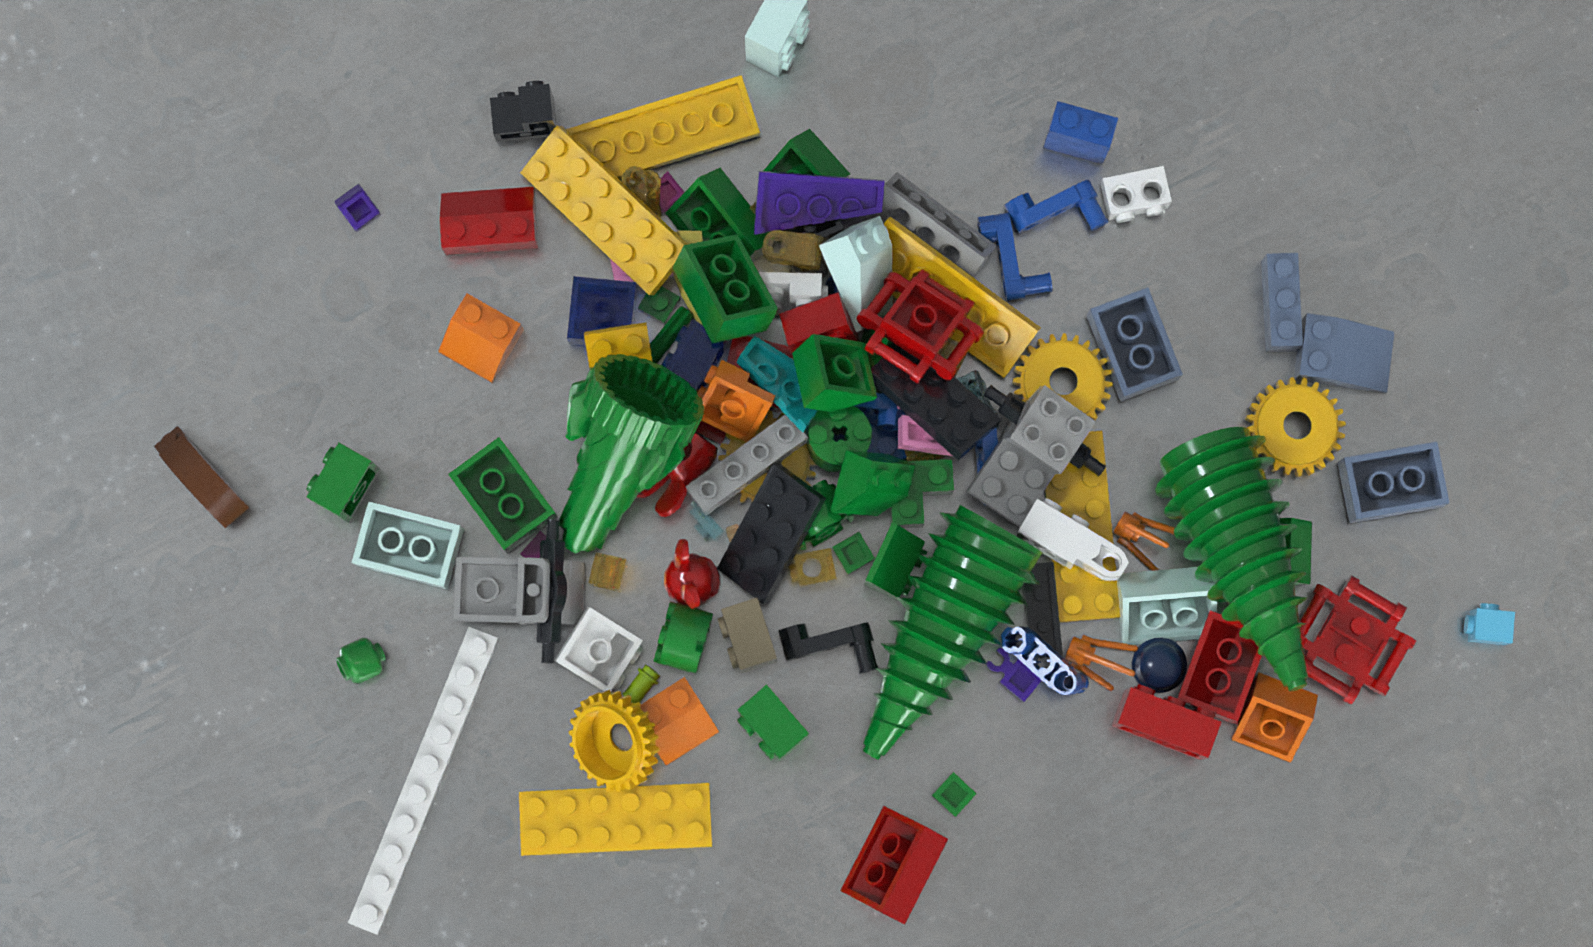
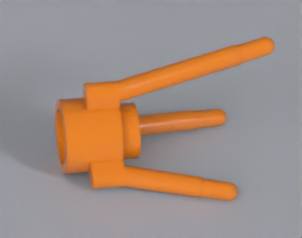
M1125 511L1113 531L1114 534L1120 536L1117 542L1128 548L1149 570H1159L1130 540L1137 542L1139 537L1142 536L1164 548H1168V542L1144 529L1146 526L1174 534L1175 527L1144 518L1135 512L1131 515Z
M1083 635L1082 639L1073 637L1065 660L1072 662L1071 665L1074 669L1083 672L1109 691L1114 690V686L1085 665L1090 666L1091 661L1129 676H1135L1134 670L1095 655L1096 648L1091 647V645L1134 652L1138 650L1136 645L1093 639L1086 635Z

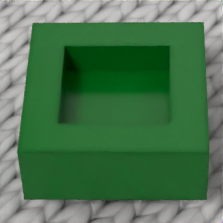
M661 286L655 295L645 294L638 306V310L665 325L681 298Z
M860 532L832 547L847 575L875 560Z
M953 772L931 796L956 817L977 793Z

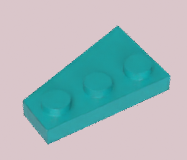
M754 335L740 354L736 363L744 371L750 373L751 379L761 389L776 395L773 402L803 433L819 410L804 408L794 360Z

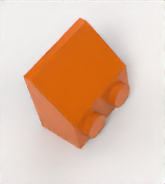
M466 293L450 320L438 352L493 383L524 329L517 321Z
M1258 672L1231 740L1291 762L1314 719L1318 695L1302 688L1289 692L1288 687H1284L1280 680Z
M685 677L648 699L640 706L643 712L648 711V719L651 723L655 724L653 728L654 734L659 736V739L656 740V746L660 748V751L657 753L666 766L719 733V730Z

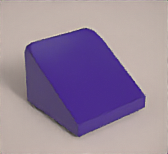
M357 184L334 201L355 231L380 213L360 184Z

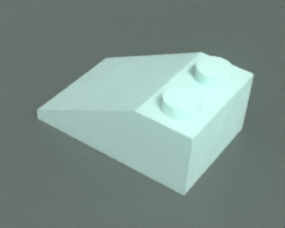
M880 216L852 225L819 245L856 332L864 329L857 322V315L862 309H867L884 286V279L892 272V243L888 230ZM893 295L881 309L878 316H884L893 306Z

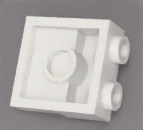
M759 272L778 308L776 315L828 296V286L822 285V273Z
M587 607L554 661L602 691H612V689L617 691L626 677L623 672L629 663L634 664L642 652L640 644L643 640L594 609Z

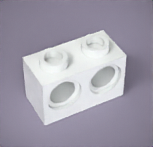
M1164 166L1103 178L1100 183L1107 219H1116L1117 223L1131 221L1135 219L1134 215L1146 213L1147 217L1163 214L1172 202ZM1154 187L1159 193V198L1155 200L1148 199L1144 194V188ZM1116 193L1125 194L1129 199V204L1125 206L1116 204L1113 195Z

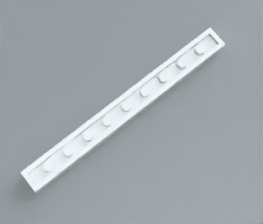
M468 627L348 921L349 924L379 935L499 638Z

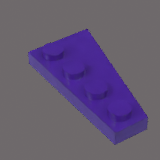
M758 171L754 235L808 224L825 223V221L882 213L885 181L881 179Z

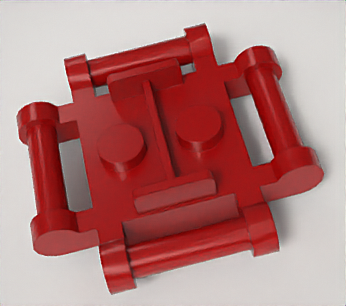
M921 269L918 275L914 276L911 281L895 272H890L884 279V286L867 309H862L856 317L857 322L862 327L875 331L864 350L872 355L876 353L909 374L910 379L917 384L921 381L929 367L935 369L941 378L951 380L957 373L956 367L973 343L979 342L984 335V331L979 325L966 318L975 302L968 297L966 299L960 297L930 277V273L924 269ZM894 292L902 293L884 318L878 316ZM958 329L964 336L949 357L945 359L939 354ZM887 338L921 360L918 365L882 343L883 339Z
M1352 575L1345 583L1339 596L1325 586L1317 584L1312 592L1315 595L1299 621L1306 623L1300 627L1302 647L1305 648L1303 650H1305L1304 658L1308 677L1343 697L1342 700L1350 705L1356 700L1363 685L1378 694L1386 696L1390 689L1388 684L1408 649L1412 650L1416 643L1414 638L1395 629L1407 607L1399 602L1394 604L1360 584V580ZM1354 594L1387 613L1389 617L1386 622L1348 602L1351 595ZM1326 601L1331 604V607L1310 641L1305 636ZM1391 639L1397 644L1378 678L1375 679L1369 673L1375 666L1388 640ZM1317 659L1351 679L1350 686L1314 666V660Z

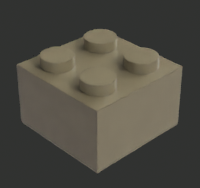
M758 598L721 609L723 617L717 618L723 639L730 637L733 646L727 648L733 669L739 667L742 674L777 662Z

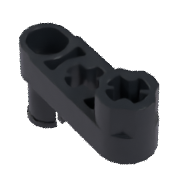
M869 622L809 637L805 623L778 630L786 661L849 645V647L854 649L860 674L879 668L871 644L874 639Z

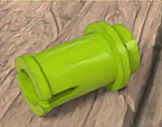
M646 664L643 668H638L639 674L625 692L622 693L624 697L630 695L631 702L634 704L641 702L654 684H659L657 680L660 675Z

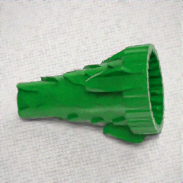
M624 354L607 355L605 358H600L594 367L590 368L585 380L572 384L569 390L565 437L569 441H574L581 437L585 440L576 458L578 467L567 490L572 492L559 519V526L564 529L562 539L565 542V548L576 554L580 551L589 552L594 551L596 548L602 549L610 530H616L624 512L632 505L638 493H641L644 489H650L682 462L685 456L683 448L691 442L704 415L705 408L697 391L686 380L666 367L636 356H626Z

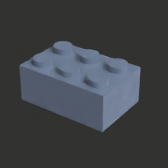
M1148 287L1091 308L1086 315L1101 355L1103 359L1106 358L1107 360L1105 365L1107 370H1111L1110 377L1120 402L1175 382L1183 375Z
M1437 442L1345 457L1337 462L1349 523L1442 508L1450 503Z

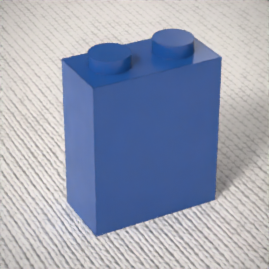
M1057 101L1043 148L1103 164L1112 143L1118 118Z

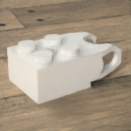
M1045 498L1044 502L1037 499L1018 530L1017 537L1070 570L1075 564L1101 580L1118 581L1129 563L1125 553L1116 545L1088 529L1090 524L1086 520L1074 514L1069 518L1061 513L1062 507L1050 499ZM1113 557L1117 560L1119 569L1116 571L1106 570L1103 566V559Z

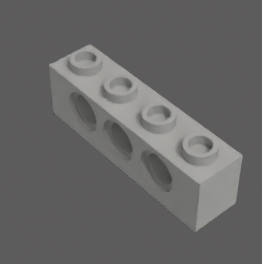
M898 172L884 184L882 213L873 215L876 217L880 216L883 224L891 216L974 278L990 257L996 245Z
M784 415L687 485V492L703 514L707 516L769 471L772 464L780 463L805 445L808 437Z

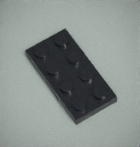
M899 346L893 349L917 365L921 361ZM884 358L871 368L874 385L958 461L994 430L1001 421L997 414L955 377L951 380H945L932 367H929L918 384L910 379L909 374Z
M780 463L772 464L717 569L754 598H758V601L762 604L769 603L823 506L826 497Z

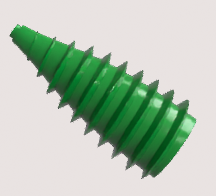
M1229 427L1209 432L1175 447L1161 458L1159 465L1164 477L1156 485V495L1161 498L1171 499L1164 509L1165 516L1170 519L1181 520L1174 529V536L1180 540L1192 541L1185 548L1184 557L1191 561H1203L1195 571V578L1203 582H1215L1208 591L1207 598L1214 602H1227L1228 606L1222 612V618L1227 621H1239L1243 625L1239 636L1245 639H1252L1259 648L1258 654L1266 657L1274 669V673L1278 675L1283 686L1288 687L1289 692L1299 690L1308 685L1306 682L1308 673L1303 653L1305 648L1302 647L1300 627L1306 623L1299 622L1298 605L1307 598L1295 596V583L1304 577L1306 572L1291 571V559L1297 556L1302 551V548L1286 546L1285 537L1297 528V525L1280 523L1279 515L1290 506V503L1287 501H1274L1272 493L1282 485L1283 481L1281 479H1266L1265 471L1274 464L1275 458L1258 456L1256 449L1265 442L1266 437L1261 435L1251 436L1249 429L1246 427Z
M959 505L955 514L939 512L948 527L944 534L928 533L937 547L933 555L917 554L926 566L922 577L906 575L916 588L913 597H896L906 609L903 620H888L897 631L895 643H880L890 655L887 668H876L883 676L880 692L873 693L877 697L873 716L870 718L871 722L863 741L865 746L862 750L877 760L880 759L881 755L885 756L907 730H912L911 725L923 714L933 715L930 706L938 698L953 700L947 687L955 680L971 683L964 668L970 662L987 664L979 651L984 643L1001 645L993 632L995 627L999 623L1015 625L1006 612L1012 603L1028 605L1019 593L1023 584L1040 585L1031 571L1043 552L962 505Z

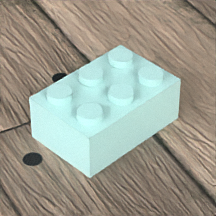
M764 0L745 35L746 61L777 77L780 76L782 70L788 71L795 58L793 53L796 44L802 45L810 30L808 27L810 23L808 19L810 15L808 0Z
M368 502L351 563L362 568L448 590L464 528L446 521Z

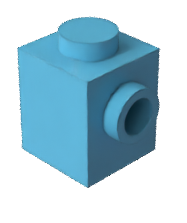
M1481 603L1480 608L1470 610V615H1466L1464 621V633L1468 634V642L1496 645L1512 644L1515 612L1499 610V605Z

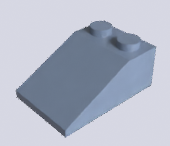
M1307 313L1302 318L1303 346L1297 351L1295 381L1307 378L1308 383L1318 382L1322 385L1387 393L1394 340L1393 331L1338 317Z

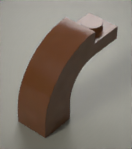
M179 426L175 427L170 433H167L154 446L170 470L224 528L228 527L249 508L237 491L213 468Z

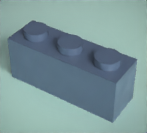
M1298 253L1266 254L1261 260L1266 352H1297L1303 346Z

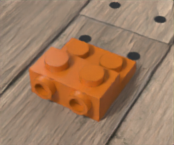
M721 360L718 367L711 365L704 382L709 384L706 388L701 385L697 392L705 408L701 421L748 442L754 438L776 395L747 382L750 373Z

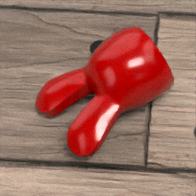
M696 432L688 446L683 448L685 456L682 462L650 489H644V491L639 492L636 496L637 498L650 496L671 478L667 489L655 504V511L661 517L670 516L681 507L687 493L686 486L707 472L717 456L718 448Z
M680 539L675 547L674 559L670 561L664 572V587L668 596L676 603L687 605L694 609L708 603L719 592L721 576L711 559L695 553L689 554L688 541Z

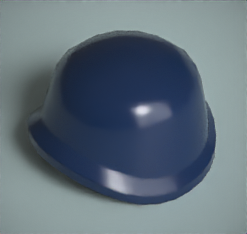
M1153 638L1142 643L1138 650L1135 651L1132 658V670L1135 671L1134 677L1140 685L1155 690L1156 693H1164L1173 690L1182 682L1187 670V660L1183 649L1173 640Z

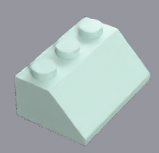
M1198 567L1122 573L1117 581L1121 643L1139 645L1153 638H1167L1173 641L1199 639L1209 611L1217 613V602L1207 598V593L1215 582L1197 580L1194 575Z

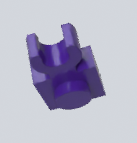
M998 648L996 652L1002 656L1003 663L996 666L988 660L986 666L993 672L1003 673L1005 676L999 683L1022 702H1025L1042 680L1019 659L1014 664L1010 662L1009 654L1004 649Z

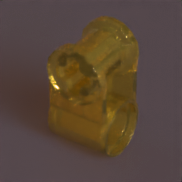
M636 166L629 167L622 176V183L661 218L660 176L654 170H644Z
M774 230L765 236L762 253L765 259L771 263L789 265L806 270H819L822 257L819 245L824 243V237L811 233ZM774 241H780V246L783 247L779 253L773 252L772 245Z

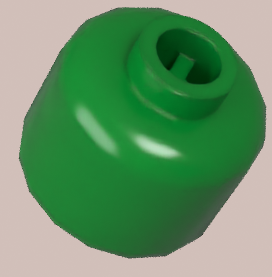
M363 637L342 646L339 650V657L336 658V663L346 681L351 680L353 683L359 684L379 675L382 672L381 661L386 660L378 642L373 644L368 638Z

